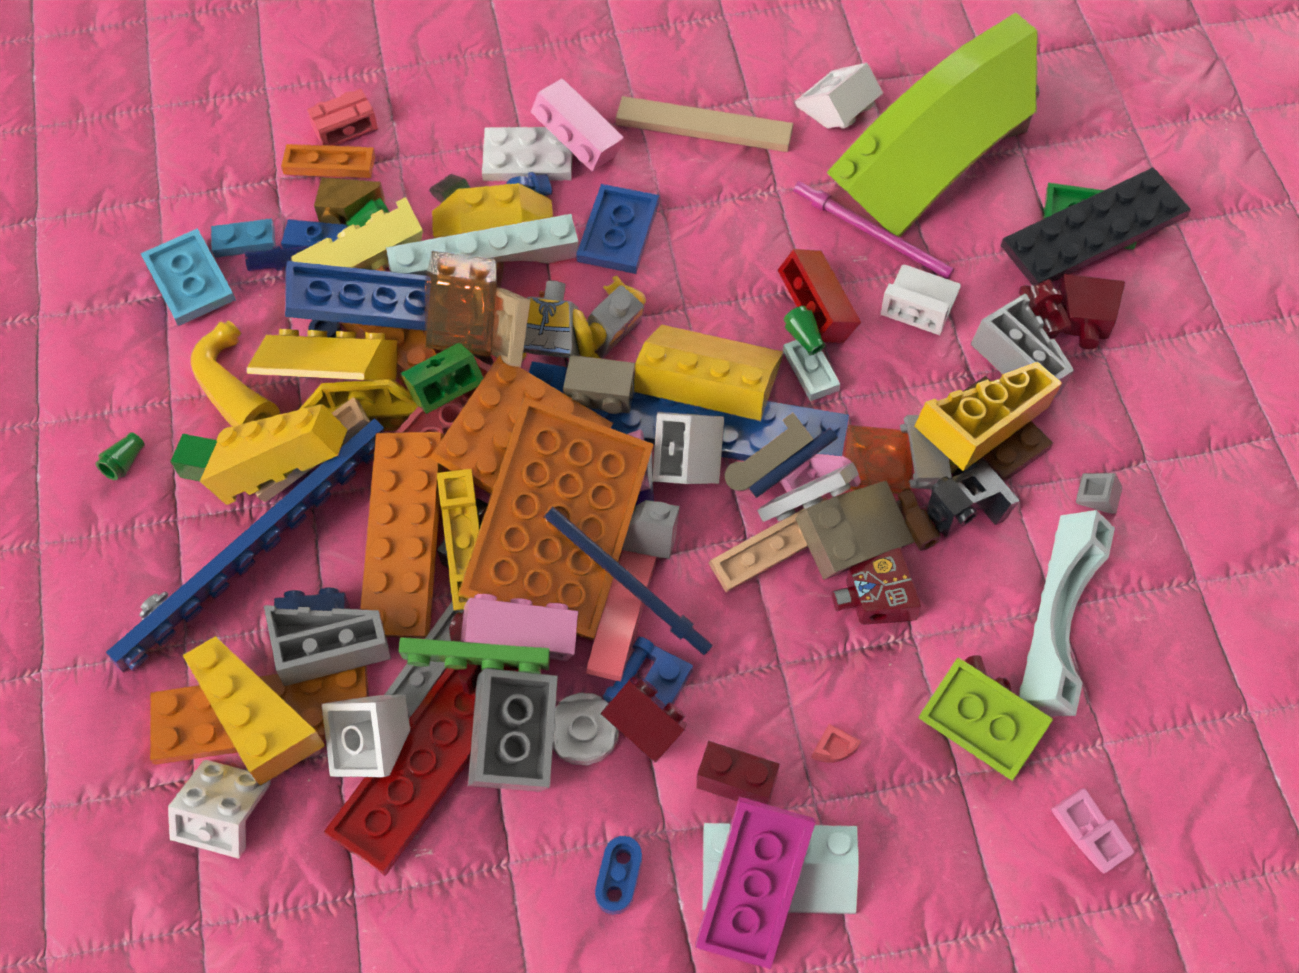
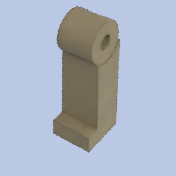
M794 412L782 420L788 427L787 430L744 462H734L728 466L725 472V481L731 489L737 491L748 489V487L813 440Z

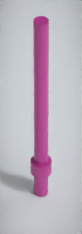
M801 181L796 183L793 191L811 201L812 206L822 212L824 210L829 211L946 279H949L953 274L954 268L832 200V195L823 190L817 191Z

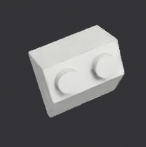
M868 63L832 70L795 100L794 103L799 109L826 128L840 126L843 129L852 125L856 121L855 116L859 113L871 109L875 105L874 100L882 95L883 91Z

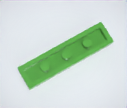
M400 637L399 654L402 659L408 660L407 664L426 667L430 666V661L445 662L444 667L451 669H466L467 664L482 665V670L485 668L504 670V667L519 668L518 672L540 674L541 670H549V648Z

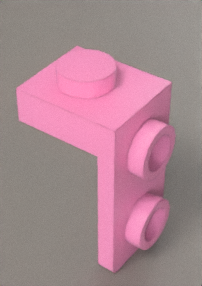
M816 454L783 478L780 483L786 492H789L852 462L843 456ZM856 476L849 484L850 486L857 487L861 480Z

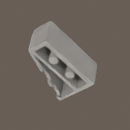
M1025 293L982 319L971 345L1002 374L1035 362L1040 363L1062 382L1055 395L1057 397L1061 394L1074 369L1055 339L1050 340L1042 328L1044 325L1042 318L1034 315L1028 305L1030 299Z
M264 605L276 671L284 686L391 659L378 610L332 608V611L310 610V607H298V610L276 609L275 606Z

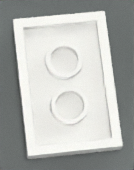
M546 127L485 128L482 163L483 181H508L516 176L528 177L529 172H534L535 175L547 174L549 180H572V152Z

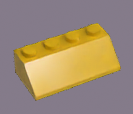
M279 329V335L265 336L247 366V374L357 380H396L397 340H385V333L365 332V339H356V332L336 331V338L327 337V331L307 330V336H299V330Z

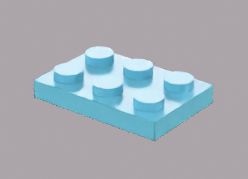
M198 228L140 253L178 326L236 300Z

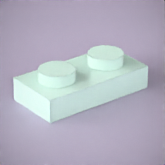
M797 340L783 345L784 355L810 401L840 390V382L822 350L814 355H809Z

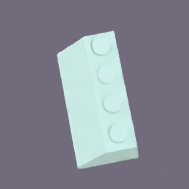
M704 823L703 911H705L731 824ZM814 826L788 913L856 914L859 867L857 826Z

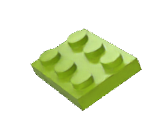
M957 657L918 717L1011 781L1014 780L1053 721L1051 717L959 657Z

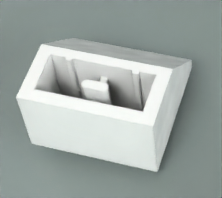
M657 412L652 481L681 484L719 483L724 417Z

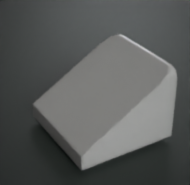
M1083 473L1076 503L1106 513L1116 514L1122 492V485L1116 473Z

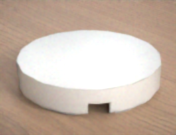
M577 693L565 697L555 708L552 749L561 759L571 764L590 765L603 760L613 751L618 741L619 730L600 714L608 705L606 701L602 700V697L591 693Z

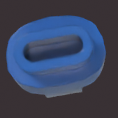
M529 172L528 177L516 176L507 181V184L519 183L543 196L552 195V187L547 174L535 175L534 172Z

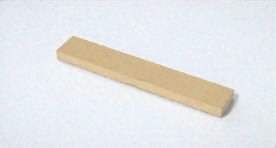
M622 96L616 115V125L788 152L793 130V123L625 96Z

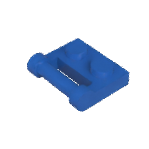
M638 637L632 646L634 651L627 662L621 682L615 681L612 687L608 686L602 697L609 703L632 676L635 677L645 658L654 661V664L645 679L656 688L658 692L655 696L665 705L668 702L674 704L693 671V665L656 647L648 639Z

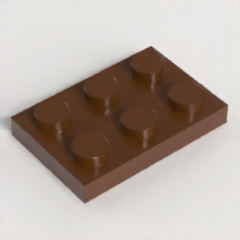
M984 376L964 391L975 388L977 383L985 381L987 379L991 382V380L987 376ZM1030 421L982 458L1005 482L1049 451L1053 442Z

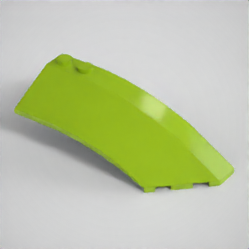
M1015 12L961 46L891 104L826 173L887 231L900 238L927 208L972 164L1034 113L1037 114V29Z

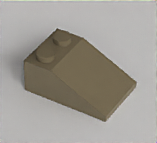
M887 481L838 495L808 507L795 518L823 580L845 572L856 564L892 549L903 548L915 542Z

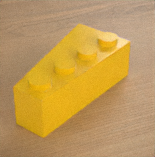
M1035 362L1004 373L1000 379L991 382L987 379L979 382L975 388L964 392L961 389L951 392L947 398L939 401L936 398L926 401L914 427L964 471L1046 410L1053 401L1062 382L1040 363Z
M323 404L227 427L217 437V444L200 482L228 505L236 501L237 494L245 491L248 495L260 491V484L273 479L278 483L287 479V476L296 468L305 471L338 456L348 429Z
M216 636L183 655L246 768L260 786L325 746L316 730Z

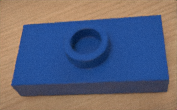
M288 219L281 245L283 250L301 252L326 238H331L334 242L338 239L337 235L348 226L345 224Z

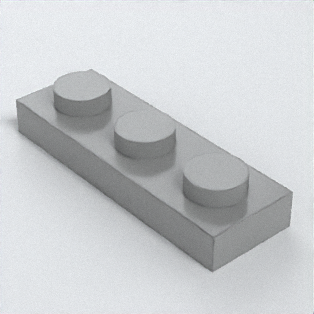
M853 462L771 499L757 511L763 522L774 517L779 522L796 513L794 508L803 505L804 509L820 503L823 501L821 496L830 492L832 497H835L851 488L849 482L858 476L859 473Z

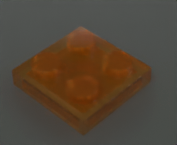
M848 425L845 457L853 462L859 473L858 477L861 480L857 487L851 486L850 489L857 490L887 481L893 494L911 490L909 480H911L912 454L908 433H903L898 429Z

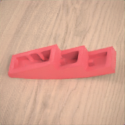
M623 550L619 564L648 588L656 567L657 557ZM613 578L599 622L586 674L621 682L638 633L639 620L645 604L615 578Z

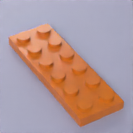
M441 432L376 433L360 610L379 611L386 637L426 638L430 632L440 508L437 473H441L443 465L431 459V456L444 437V434Z
M366 665L288 686L283 685L278 674L258 676L315 729L322 740L326 739L322 704L369 697ZM200 685L150 692V761L154 765L238 753Z

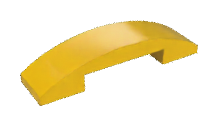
M472 469L437 473L454 611L464 610V605L468 601V598L459 596L458 592L479 532Z

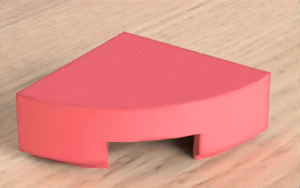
M828 724L811 758L828 763L842 761L856 752L861 744V740Z

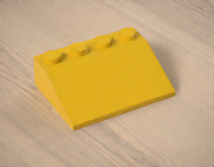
M661 324L644 342L635 362L634 392L761 421L784 352Z

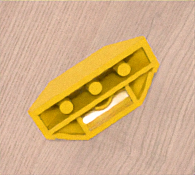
M519 183L457 189L432 211L433 237L435 239L553 217L552 201Z
M383 379L321 383L300 409L323 404L333 413L354 397L362 404L370 422L375 418L384 427V431L397 430L407 420L418 405L413 401L410 392L395 380Z

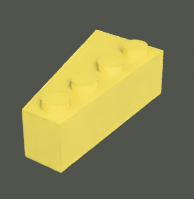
M404 197L396 202L397 209L389 213H384L381 209L371 215L372 218L366 222V225L360 227L353 224L343 229L337 235L338 239L334 242L331 238H326L291 256L293 262L377 270L381 266L386 269L389 267L386 247L422 241L423 230L407 198Z

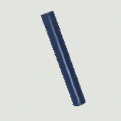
M828 428L748 487L755 498H758L838 438L836 433L831 428Z

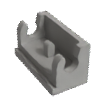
M907 415L904 418V424L900 425L901 432L908 433L915 472L913 474L914 480H909L910 487L914 489H931L941 478L946 476L949 479L952 478L949 459L914 427L919 415Z

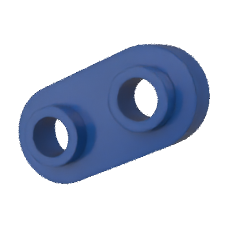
M615 837L607 844L595 887V897L600 909L611 915L625 912L633 902L642 864V850L638 842L631 837ZM621 853H626L631 859L626 864H620L616 860L617 856ZM612 890H618L622 893V896L618 901H611L607 897L608 893Z

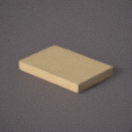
M494 288L485 350L497 358L500 355L503 362L510 366L521 367L530 299L507 289Z

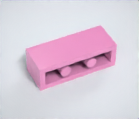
M563 78L538 92L531 113L592 172L616 156L624 137Z
M477 594L475 598H469L464 605L460 642L549 648L550 659L564 661L570 659L575 653L578 611L568 610V606L565 604L549 603L546 604V607L532 606V601L527 599H512L511 603L496 601L497 597L493 595Z

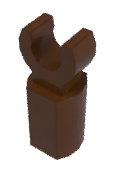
M909 489L897 495L899 501H896L905 518L904 520L919 551L936 545L941 536L925 509L919 508L913 492Z

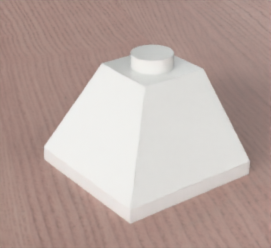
M406 694L377 695L322 704L330 777L389 776L410 732Z

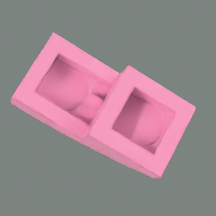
M1085 788L1079 789L1051 809L1069 836L1102 873L1108 872L1135 853L1113 819H1105Z

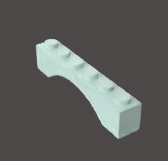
M567 214L386 247L390 272L444 277L467 268L504 261L551 263L576 258L578 238L572 215Z
M1097 510L1060 516L1051 560L1048 563V573L1044 590L1041 594V604L1037 621L1034 625L1033 639L1030 652L1027 655V665L1019 697L1049 717L1076 716L1083 682L1075 670L1070 653L1071 621L1085 586L1099 567L1109 558L1115 527Z

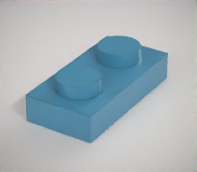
M272 218L211 226L213 255L217 258L276 250L275 226Z

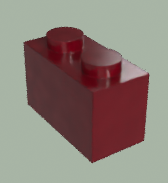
M632 676L600 714L656 763L687 726L683 721L685 715L671 702L665 705L655 696L658 691L646 679L641 677L638 681Z
M708 740L697 773L696 788L737 802L739 797L769 805L780 763Z

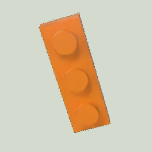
M286 144L281 169L284 175L371 178L376 155L374 147Z

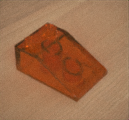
M431 251L425 277V348L446 350L457 343H461L472 354L491 356L496 294L495 259Z

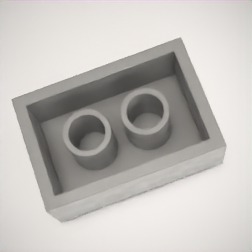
M486 668L477 676L468 786L541 792L550 788L558 676Z

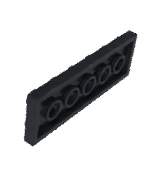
M1152 167L1004 237L1001 247L1029 282L1035 286L1046 280L1054 282L1062 278L1064 274H1071L1188 217L1191 208L1157 170Z

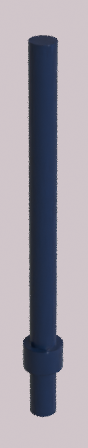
M552 507L544 518L671 627L669 631L680 640L684 638L702 655H705L713 645L693 628L694 623L686 616H679L556 508Z

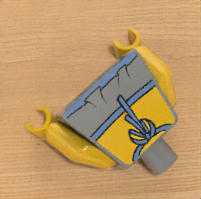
M618 276L612 277L614 281L612 284L603 286L609 296L591 312L587 319L593 336L595 353L601 359L642 321L644 305L646 303L645 295L641 291L625 285Z
M547 281L544 298L527 297V299H530L522 361L526 358L527 353L570 358V355L600 358L595 353L592 332L584 313L573 302L563 300L565 283Z

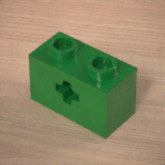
M457 343L401 373L413 401L426 414L478 387L484 379L474 355L461 343Z

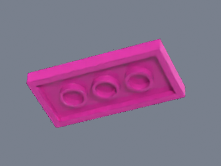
M743 797L738 798L696 938V948L771 969L814 830V818Z

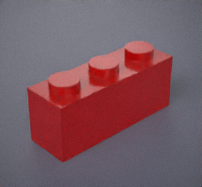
M793 249L777 269L797 307L805 306L807 310L813 312L822 340L825 343H844L862 322L822 251Z

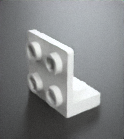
M902 265L894 284L889 283L887 286L880 315L940 335L961 285L908 265Z
M209 760L202 761L168 806L170 840L239 859L246 849L245 821L270 786V780L260 786L247 770Z

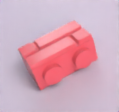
M362 89L345 92L340 97L327 102H319L314 107L307 109L312 128L321 145L335 146L378 129L373 108Z

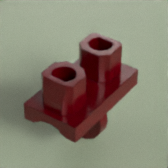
M1046 280L1035 286L1025 285L1020 287V296L1025 293L1030 299L1028 305L1035 316L1042 318L1044 322L1042 328L1049 339L1056 338L1058 333L1071 329L1072 324L1061 303L1063 296L1058 289L1054 288L1051 280Z

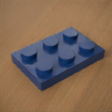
M601 184L576 254L577 262L636 274L657 212L659 195Z

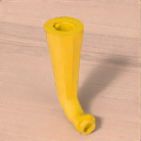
M228 320L225 323L220 321L214 330L200 339L193 348L190 361L196 380L232 427L280 414L275 403L250 389L216 362L217 355L223 349L234 346L239 342L238 337L241 335V332Z

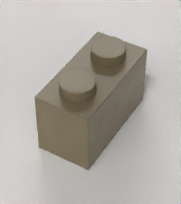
M570 355L563 386L564 394L590 409L604 410L611 414L620 412L630 413L634 393L635 363Z

